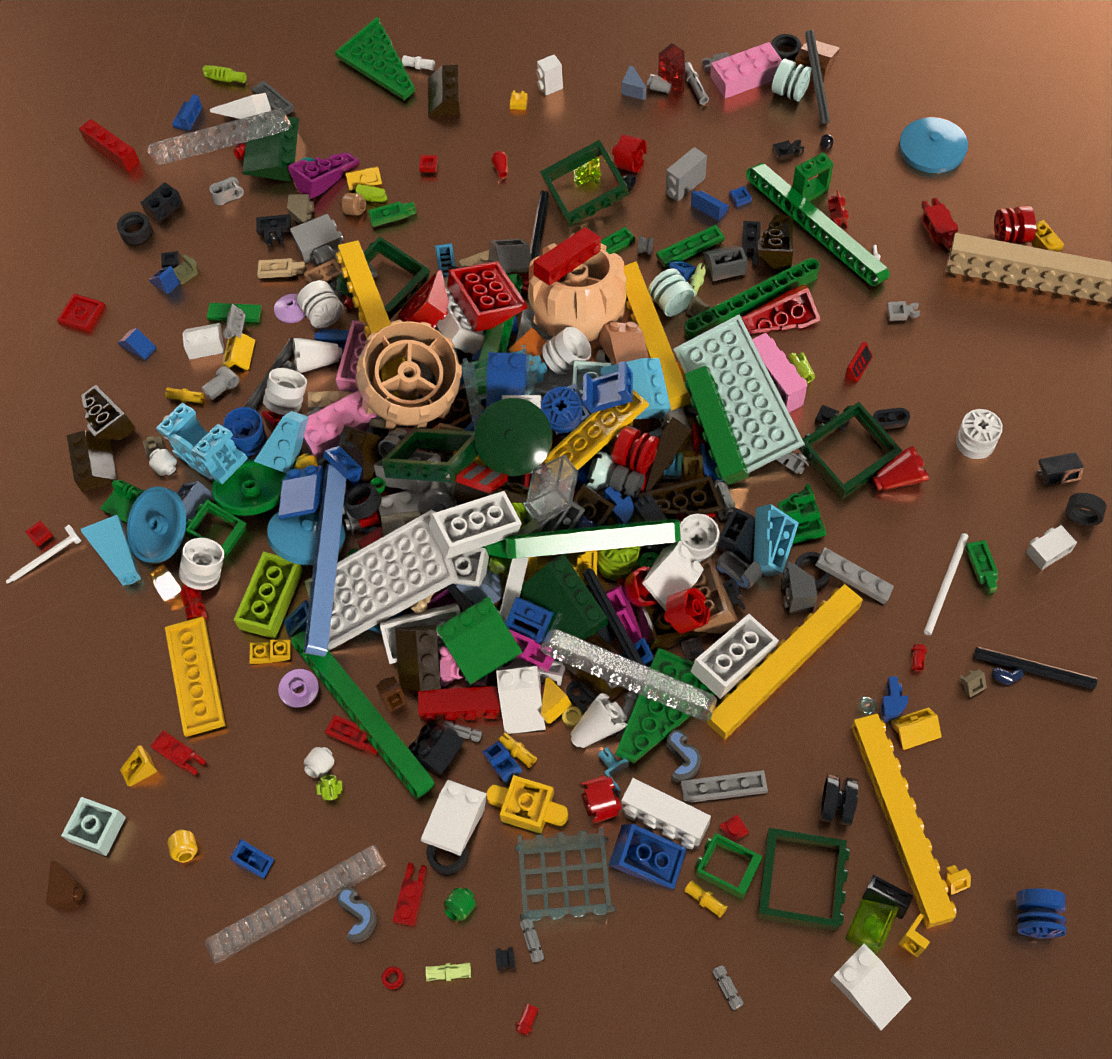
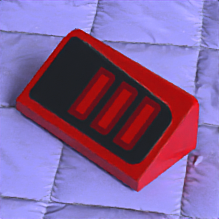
M867 342L861 343L846 370L845 378L856 383L860 380L873 358Z

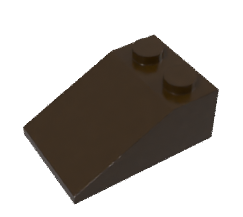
M344 425L339 446L362 467L359 484L371 483L375 470L374 464L377 463L380 454L378 445L384 437ZM346 479V484L354 487V485L348 479Z

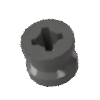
M640 236L637 253L646 252L648 255H651L654 238L650 237L648 239Z

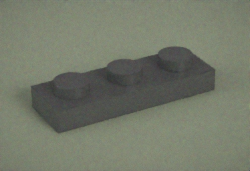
M264 80L251 88L254 95L266 93L270 108L279 116H287L295 110L292 103Z

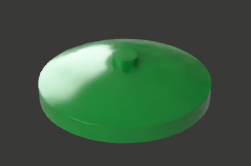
M254 460L245 461L223 484L214 480L212 484L213 499L217 506L230 514L246 516L263 513L280 503L282 481L286 473L254 462Z

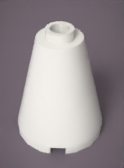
M293 338L295 370L303 373L339 362V358H342V348L338 347V344Z
M601 693L595 698L571 731V741L575 746L585 748L627 726L624 723L627 720L625 713L615 701L611 703L608 700L610 696Z

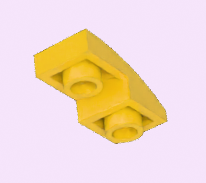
M290 640L250 643L249 664L290 660Z

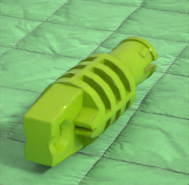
M204 65L202 69L204 77L218 81L245 83L247 78L246 73L236 72L227 67Z

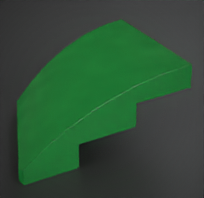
M806 484L804 490L799 493L794 492L788 498L777 503L779 510L799 523L792 544L827 536L810 484Z

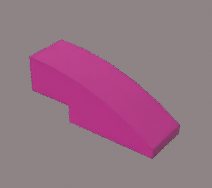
M619 585L605 592L634 645L642 638L625 591L622 585Z
M510 630L523 652L516 656V658L532 666H537L540 670L548 673L557 656L554 650Z

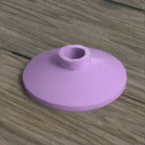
M298 294L284 295L276 302L274 312L280 321L295 323L306 316L297 303Z
M295 669L288 672L281 679L278 687L281 700L286 705L296 708L311 703L319 690L317 678L312 672L305 669ZM303 688L301 693H297L298 689Z

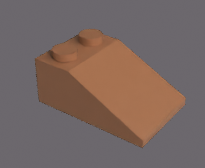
M610 322L603 325L599 343L613 365L623 361L628 362L649 358L643 332L637 323Z

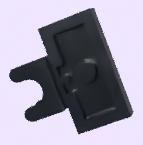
M290 214L256 217L257 234H264L266 245L270 246L273 239H278L279 244L283 245V233L291 232Z

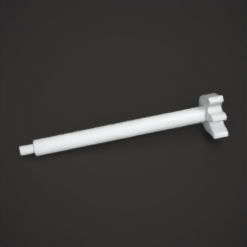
M70 525L66 526L65 530L70 535L68 538L12 574L6 580V583L16 581L72 542L80 543L81 539Z

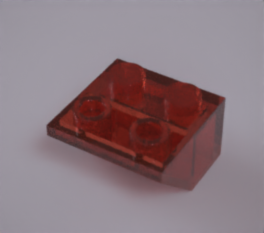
M671 43L659 53L658 75L672 84L671 87L682 94L684 92L685 80L684 51Z

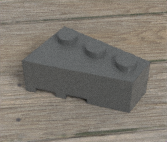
M561 494L524 526L517 535L573 529L585 509L577 502ZM547 555V556H549V557H551L552 559H554L556 555Z

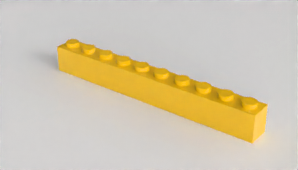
M359 241L338 245L336 259L338 264L341 263L342 265L341 272L343 278H347L348 291L354 296L352 297L355 308L358 307L359 320L361 323H364V333L366 338H368L371 333H377L389 326L390 320ZM404 358L392 360L382 366L381 370L383 373H381L383 382L397 376L399 366L405 362ZM397 391L390 394L403 400H415L417 391L408 397L401 396Z
M637 261L625 265L624 275L627 277L626 298L629 300L626 301L629 312L633 311V314H631L633 322L638 323L639 328L643 332L649 358L660 359L671 411L691 404L689 392L685 387L684 379Z
M846 584L840 589L838 587L835 588L830 594L831 598L828 601L823 600L818 605L817 611L814 614L810 613L804 619V624L801 627L796 626L790 633L791 636L787 640L783 639L777 645V650L773 654L771 652L768 653L763 659V663L759 667L756 665L750 671V676L746 680L742 679L737 683L734 692H728L722 698V703L718 707L714 706L707 713V724L725 740L860 608L863 599Z
M878 714L855 719L851 726L919 910L924 915L925 926L930 928L952 922L957 913L955 904L949 900L947 895L948 886L945 880H942L940 877L939 863L932 856V845L929 838H925L923 821L920 817H917L915 812L916 803L912 797L910 798L907 791L909 789L908 782L905 777L902 778L900 773L901 765L898 758H895L892 752L894 748L891 739H887L885 734V723L883 720H880Z

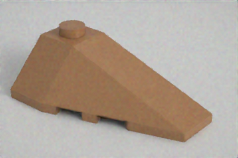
M709 558L700 563L704 570L693 587L699 589L706 598V601H704L705 606L710 608V620L708 624L694 631L722 634L733 628L738 623V620L712 558Z

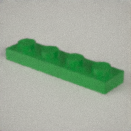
M714 225L656 252V257L663 267L667 268L670 262L682 261L723 242L725 236L717 225Z

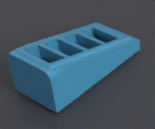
M452 243L435 245L438 269L441 271L448 270V266H441L446 264L455 266ZM450 253V255L440 256V254ZM449 258H451V260H448V261H441V259H449ZM449 272L442 273L443 278L447 277Z

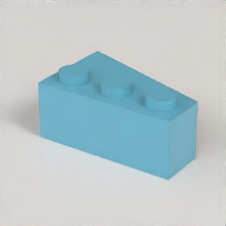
M293 411L284 415L254 462L284 473L294 469L295 460L300 455L309 417Z
M772 504L757 507L755 513L753 562L756 561L760 565L762 574L767 577L783 574L799 524Z

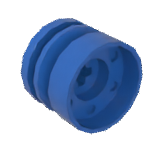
M555 387L544 395L541 410L547 416L552 430L558 433H568L576 429L583 417L582 404L578 394L567 387ZM561 405H564L565 408H563L562 411H559Z
M240 407L233 409L224 418L223 427L230 430L233 434L230 439L235 443L236 449L245 453L246 456L257 454L262 450L267 437L261 415L256 410L249 407Z
M1041 888L1023 889L1016 893L1018 910L1026 912L1017 916V920L1020 922L1017 925V931L1020 934L1035 938H1057L1067 935V928L1064 926L1067 923L1066 918L1058 915L1066 911V897L1064 893Z

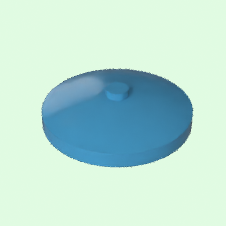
M935 117L913 121L905 127L899 141V150L903 159L912 167L928 173H943L956 168L964 160L968 149L967 137L957 125L948 120Z
M156 486L145 490L134 502L128 517L127 537L132 552L140 560L160 563L169 559L179 548L186 528V511L180 496L169 488Z
M317 507L314 513L279 519V512L271 518L267 529V540L271 549L278 556L289 562L301 565H314L320 508ZM342 523L338 554L341 552L345 541V530Z

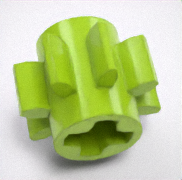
M335 775L321 777V781H318V785H316L317 795L322 794L323 800H334L338 798V794H341V790H343L342 780L337 781Z

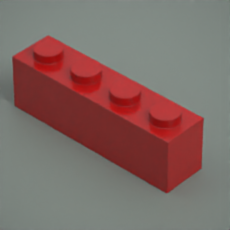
M89 119L79 127L87 144L125 171L129 172L140 163L134 148L94 120Z
M586 227L536 259L534 261V276L550 286L581 264H584L594 255H597L601 250V237Z
M498 686L418 691V715L420 720L425 722H434L437 719L454 721L456 718L474 720L476 717L495 719L497 716H501Z

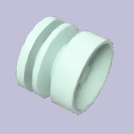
M786 58L783 59L775 73L772 82V92L781 96L787 92L789 99L793 98L797 102L800 101L808 88L812 69L808 66L804 68L802 64L796 68L794 61Z
M674 268L661 272L654 278L648 288L651 297L658 303V306L666 316L669 317L676 316L685 311L692 297L696 295V292L689 283L685 282L684 277Z

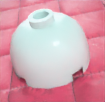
M599 451L596 453L599 455L597 460L593 458L586 479H589L590 482L585 483V485L592 489L602 490L609 487L612 473L617 464L612 461L611 455Z

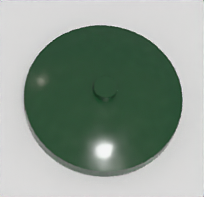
M506 398L493 403L481 414L476 424L474 440L478 455L490 469L508 474V476H521L534 471L546 460L551 450L553 435L547 416L538 406L524 399Z

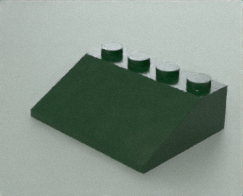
M278 116L248 123L243 175L293 182L288 166L295 163L299 118Z
M565 554L547 563L522 585L520 598L554 612L545 638L557 656L608 625L607 616Z

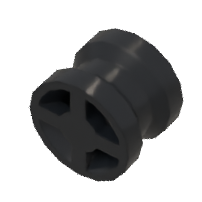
M508 947L507 950L496 948L497 971H503L504 968L516 969L514 948Z

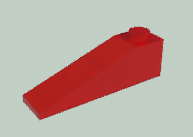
M804 284L787 291L741 317L749 334L780 329L787 330L789 328H804L821 320L809 288Z

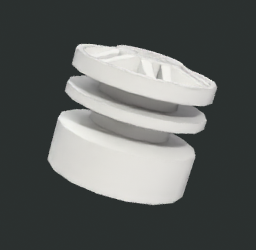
M318 280L307 284L297 296L299 307L315 328L328 327L334 324L343 314L344 307L342 302L325 281Z
M566 327L543 345L542 353L546 364L552 371L560 375H566L573 370L574 361H587L591 357V346L587 337L575 327Z
M273 369L268 376L263 404L266 408L277 414L286 415L290 411L298 413L301 410L307 379L301 373L292 369Z
M976 409L967 413L956 436L958 450L971 459H982L991 455L1002 433L1003 425L1000 418L995 413L985 409Z
M692 514L684 518L680 524L681 542L688 548L694 558L699 563L711 558L715 552L720 533L716 522L707 515Z
M208 538L192 539L184 545L179 578L186 586L205 590L217 585L220 580L221 567L224 560V550L221 545Z

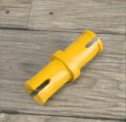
M166 388V391H168L165 392L166 399L181 400L183 403L187 401L203 403V400H201L204 399L203 392L189 391L186 388L182 390Z
M507 732L503 733L505 737L501 735L499 741L511 752V756L517 757L528 768L532 767L531 763L534 765L537 757L524 748L522 742L518 743Z
M693 880L686 886L684 892L700 902L699 905L701 907L705 906L719 918L722 917L728 906L712 896L713 893L711 891L704 890Z

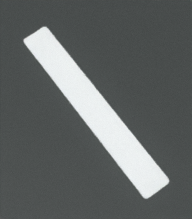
M529 557L512 559L500 609V614L505 623L515 598L520 597Z

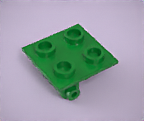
M114 480L112 482L114 491L101 506L100 510L112 516L118 515L120 520L128 523L131 508L144 490L126 481Z

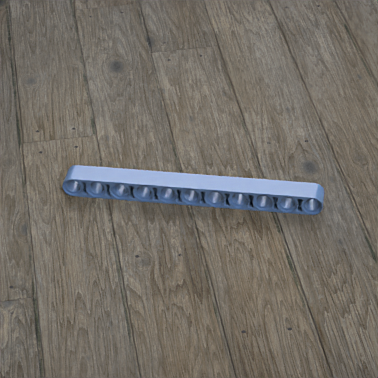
M327 464L324 473L304 643V653L325 657L329 644L346 478L330 464Z

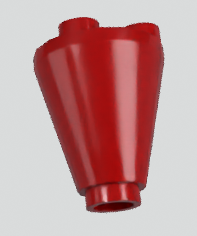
M914 446L902 451L877 471L875 476H872L878 491L919 484L930 480L926 470L922 469V466L925 465L920 455H917Z

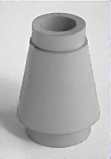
M651 74L646 86L650 87V90L669 93L672 84L657 74Z

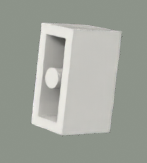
M555 54L537 61L538 69H536L539 90H542L545 95H549L563 89L562 64Z
M1060 525L1056 529L1052 527L1047 530L1043 537H1036L1031 540L1026 554L1043 570L1070 553L1077 542Z

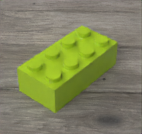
M262 553L234 618V622L239 630L276 639L304 570L301 564L289 562L275 554Z

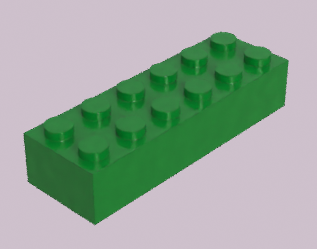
M706 365L685 373L686 380L684 384L687 391L693 396L690 398L693 408L699 413L696 417L699 425L705 430L702 434L705 442L711 447L709 454L717 464L715 470L718 477L728 485L750 477L712 373Z

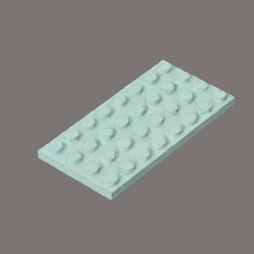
M740 314L673 349L685 373L705 365L712 373L748 473L805 445Z

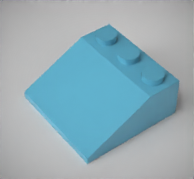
M642 358L626 362L633 372V390L649 404L635 419L663 418L671 407L660 359ZM618 364L602 367L600 369L601 376L617 372Z

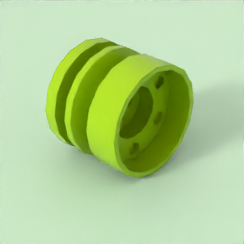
M640 546L598 550L597 570L608 580L626 579L631 570L636 567Z

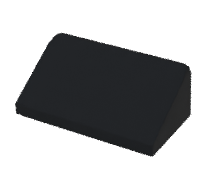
M873 875L862 898L897 918L903 919L913 895Z

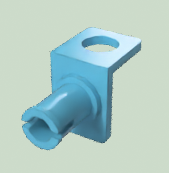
M609 747L604 748L605 752L601 750L598 753V756L608 768L604 772L606 778H612V776L629 765V761L626 759L617 761ZM613 780L614 789L612 790L619 797L621 790Z

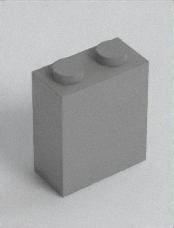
M694 147L666 170V193L669 197L679 201L705 179L707 155Z
M328 214L290 228L293 240L305 264L312 261L311 256L315 249L329 245L332 249L335 248L338 251V245H341L342 241H344L341 232L336 231L337 225L334 219L331 220Z

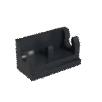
M1074 452L1039 459L1038 463L1041 469L1037 471L1043 486L1047 487L1081 480L1085 467L1077 453Z

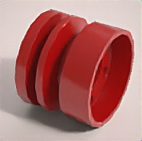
M1018 206L1014 210L1012 208H1002L996 211L994 216V234L997 241L1022 244L1031 243L1034 240L1036 219L1031 206Z
M629 425L625 426L615 442L612 461L624 467L630 464L632 471L637 470V472L645 474L656 457L659 438L654 435L650 437L649 433H644L641 436L639 429Z

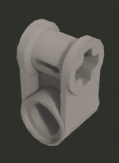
M229 177L214 183L209 188L213 203L216 205H223L232 200L239 199L244 194V190L239 186V181L236 177Z

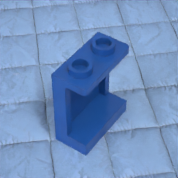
M626 361L618 363V371L594 379L588 373L584 374L582 382L583 396L581 397L583 406L587 407L590 413L633 402V372Z

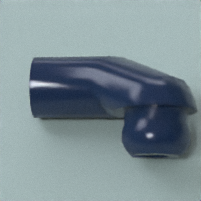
M999 667L992 670V676L995 680L1005 685H1010L1024 677V673L1020 668L1012 672Z

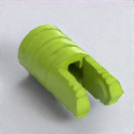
M358 184L356 187V193L361 194L366 201L386 203L388 200L384 189Z
M796 353L788 354L790 363L795 366L800 377H803L807 384L815 379V374L805 354L799 353L798 357Z

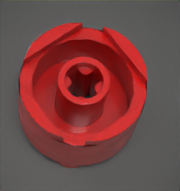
M622 134L618 144L614 145L612 149L616 168L636 173L641 170L645 162L642 159L643 154H647V142L641 138Z
M686 589L667 597L664 619L676 631L683 634L708 624L710 608H706L704 603L706 598L699 589Z
M603 775L579 784L580 789L584 788L585 791L581 796L588 817L593 816L592 824L618 816L621 804L618 797H614L612 791L614 783L611 777L606 778Z

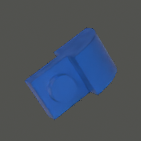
M609 486L604 490L603 496L615 505L610 516L618 525L629 524L634 511V503L631 497L628 495L625 499H622L621 493Z
M897 676L888 678L886 682L887 696H883L880 702L884 723H889L891 720L901 717L908 703V696H902V685L898 683Z
M499 740L482 751L492 770L504 783L511 780L513 775L517 776L523 772Z

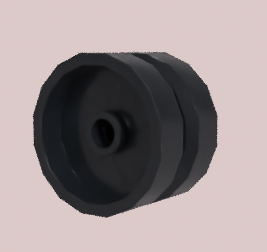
M827 774L822 794L820 820L832 822L838 810L839 823L848 826L852 825L858 801V779L846 777L840 790L839 776Z

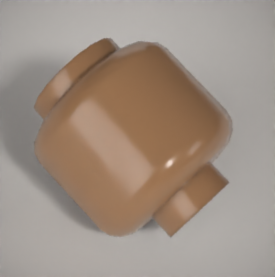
M347 193L342 197L340 206L346 215L359 216L366 209V200L361 194Z

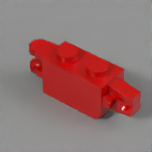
M937 198L932 199V206L926 200L922 201L923 215L921 220L934 243L938 245L943 243L950 250L955 233L958 232V225L953 221L950 210L946 208L944 203L941 204Z

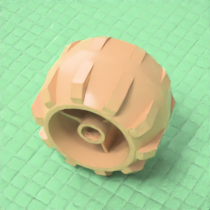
M553 243L543 248V255L557 245ZM601 244V250L597 255H594L584 264H581L550 286L534 276V261L540 256L531 260L528 286L530 317L534 324L551 338L566 327H575L587 337L588 341H594L600 338L604 324L610 322L619 323L623 319L627 278L624 275V261L615 253H607L606 245Z
M396 320L377 333H371L366 339L356 366V387L363 398L362 408L366 414L376 413L379 417L386 420L385 428L389 430L395 429L397 425L426 429L427 422L438 417L444 419L449 413L451 404L458 393L462 375V366L458 363V358L454 351L455 345L451 339L445 338L439 331L432 328L431 324L423 321L418 323ZM406 358V361L399 366L397 376L381 383L379 371L382 366L392 360ZM411 359L423 363L432 371L436 379V385L420 376L419 366L412 362ZM397 391L401 396L408 397L417 391L425 397L417 400H403L390 393Z

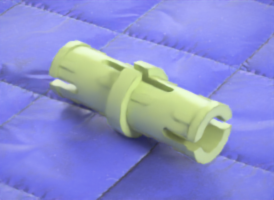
M702 263L697 265L695 273L690 278V286L696 292L695 296H697L699 287L703 285L704 276L708 270L705 264L701 269Z
M446 963V965L426 966V981L444 979L451 981V979L471 978L470 963L453 965Z

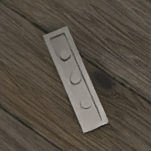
M826 547L822 550L815 565L882 604L888 601L894 587Z
M764 770L681 781L684 803L768 792Z

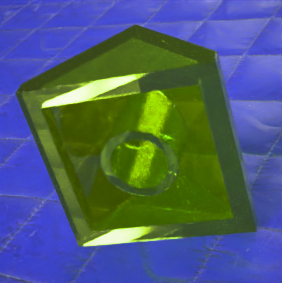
M862 899L845 939L859 947L865 944L875 955H878L883 948L899 909L896 906Z

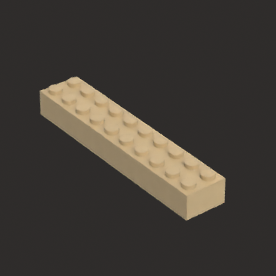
M955 233L947 259L946 272L1112 303V262Z

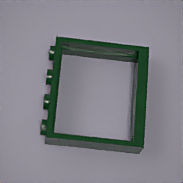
M600 139L540 171L544 183L569 227L575 223H580L581 220L595 215L601 209L608 208L614 202L623 200L624 197L629 195L625 181ZM602 155L619 186L568 212L552 181Z
M378 237L363 251L367 264L380 253L414 276L384 306L388 318L391 320L429 280L430 269L382 237ZM340 272L339 277L336 279V289L352 299L354 296L348 291L347 278H343L342 272Z
M860 402L853 406H847L840 415L835 414L827 424L824 425L822 423L811 435L807 433L802 438L805 445L798 448L841 499L869 481L872 476L876 475L877 471L902 452L901 448ZM855 417L886 452V455L843 484L811 446Z
M414 428L381 461L385 477L454 483L456 475L467 468L478 456L474 440L475 431ZM418 448L457 451L448 462L407 460Z
M769 827L766 838L757 918L836 932L839 925H843L844 912H840L841 903L844 904L846 899V891L842 889L843 882H847L848 869H844L845 860L848 861L850 855V848L846 847L847 840ZM776 839L838 849L832 919L769 908Z

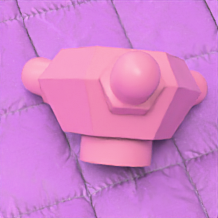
M441 646L439 649L442 655L439 658L440 686L447 687L453 680H458L465 676L448 648Z

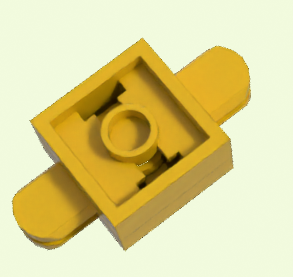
M513 775L509 788L492 785L487 791L489 804L502 808L500 812L501 822L542 834L545 822L563 826L568 820L567 807L552 802L555 794L554 788Z

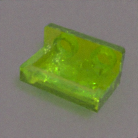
M597 157L574 170V182L578 186L590 180H593L596 184L600 183V158Z
M489 555V570L496 574L501 572L509 575L512 559Z

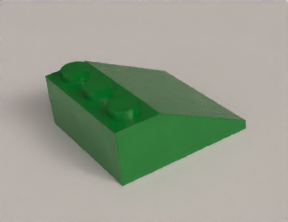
M489 596L436 628L470 685L523 653Z

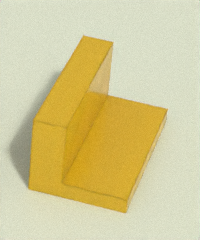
M378 166L346 173L349 191L355 190L358 184L366 186L382 184Z
M243 333L241 338L235 335L227 339L221 367L227 366L230 368L233 365H237L245 370H249L255 339Z
M929 707L891 720L892 728L899 734L903 750L942 737L938 715Z
M921 913L898 943L915 957H918L930 943L929 940L915 931L924 917Z

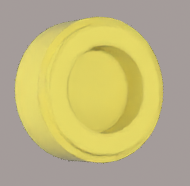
M570 706L562 713V721L569 728H574L582 718L581 710L574 706Z

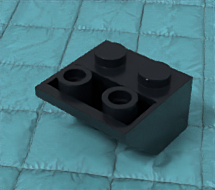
M735 507L719 535L716 548L723 552L732 551L744 562L752 564L755 536L754 516Z
M427 722L408 749L426 770L442 775L464 743V740L447 726Z

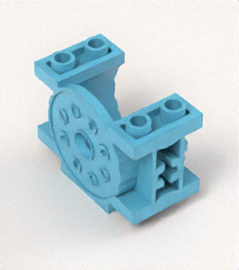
M181 403L156 427L157 431L169 439L175 456L185 461L190 468L208 479L216 480L223 484L248 459L246 454L236 449L235 443L230 439L233 436L230 430L217 424L208 433L196 419L194 409Z

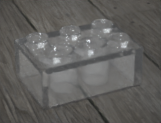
M566 455L535 469L532 473L525 506L539 522L544 519H550L554 514L566 511L572 506L578 470Z

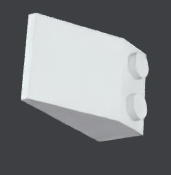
M266 93L251 95L210 109L212 113L243 120L250 118V121L266 118V114L272 112Z
M678 541L663 548L642 584L666 611L667 597L690 589L698 581L704 568L689 552L688 548L681 541Z
M532 666L496 671L504 732L515 734L546 730L545 720L541 715L543 699L539 668Z
M447 780L439 794L421 841L461 856L485 810L487 793Z
M865 944L830 979L880 1031L912 999L884 963Z

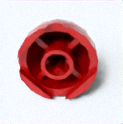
M644 566L632 571L625 579L624 591L626 597L635 606H652L658 603L642 584L651 567Z

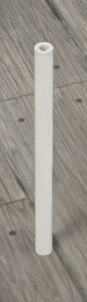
M962 533L924 629V634L926 635L932 634L969 537L965 533Z

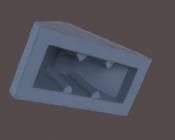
M633 65L629 66L622 80V94L644 100L646 99V86Z

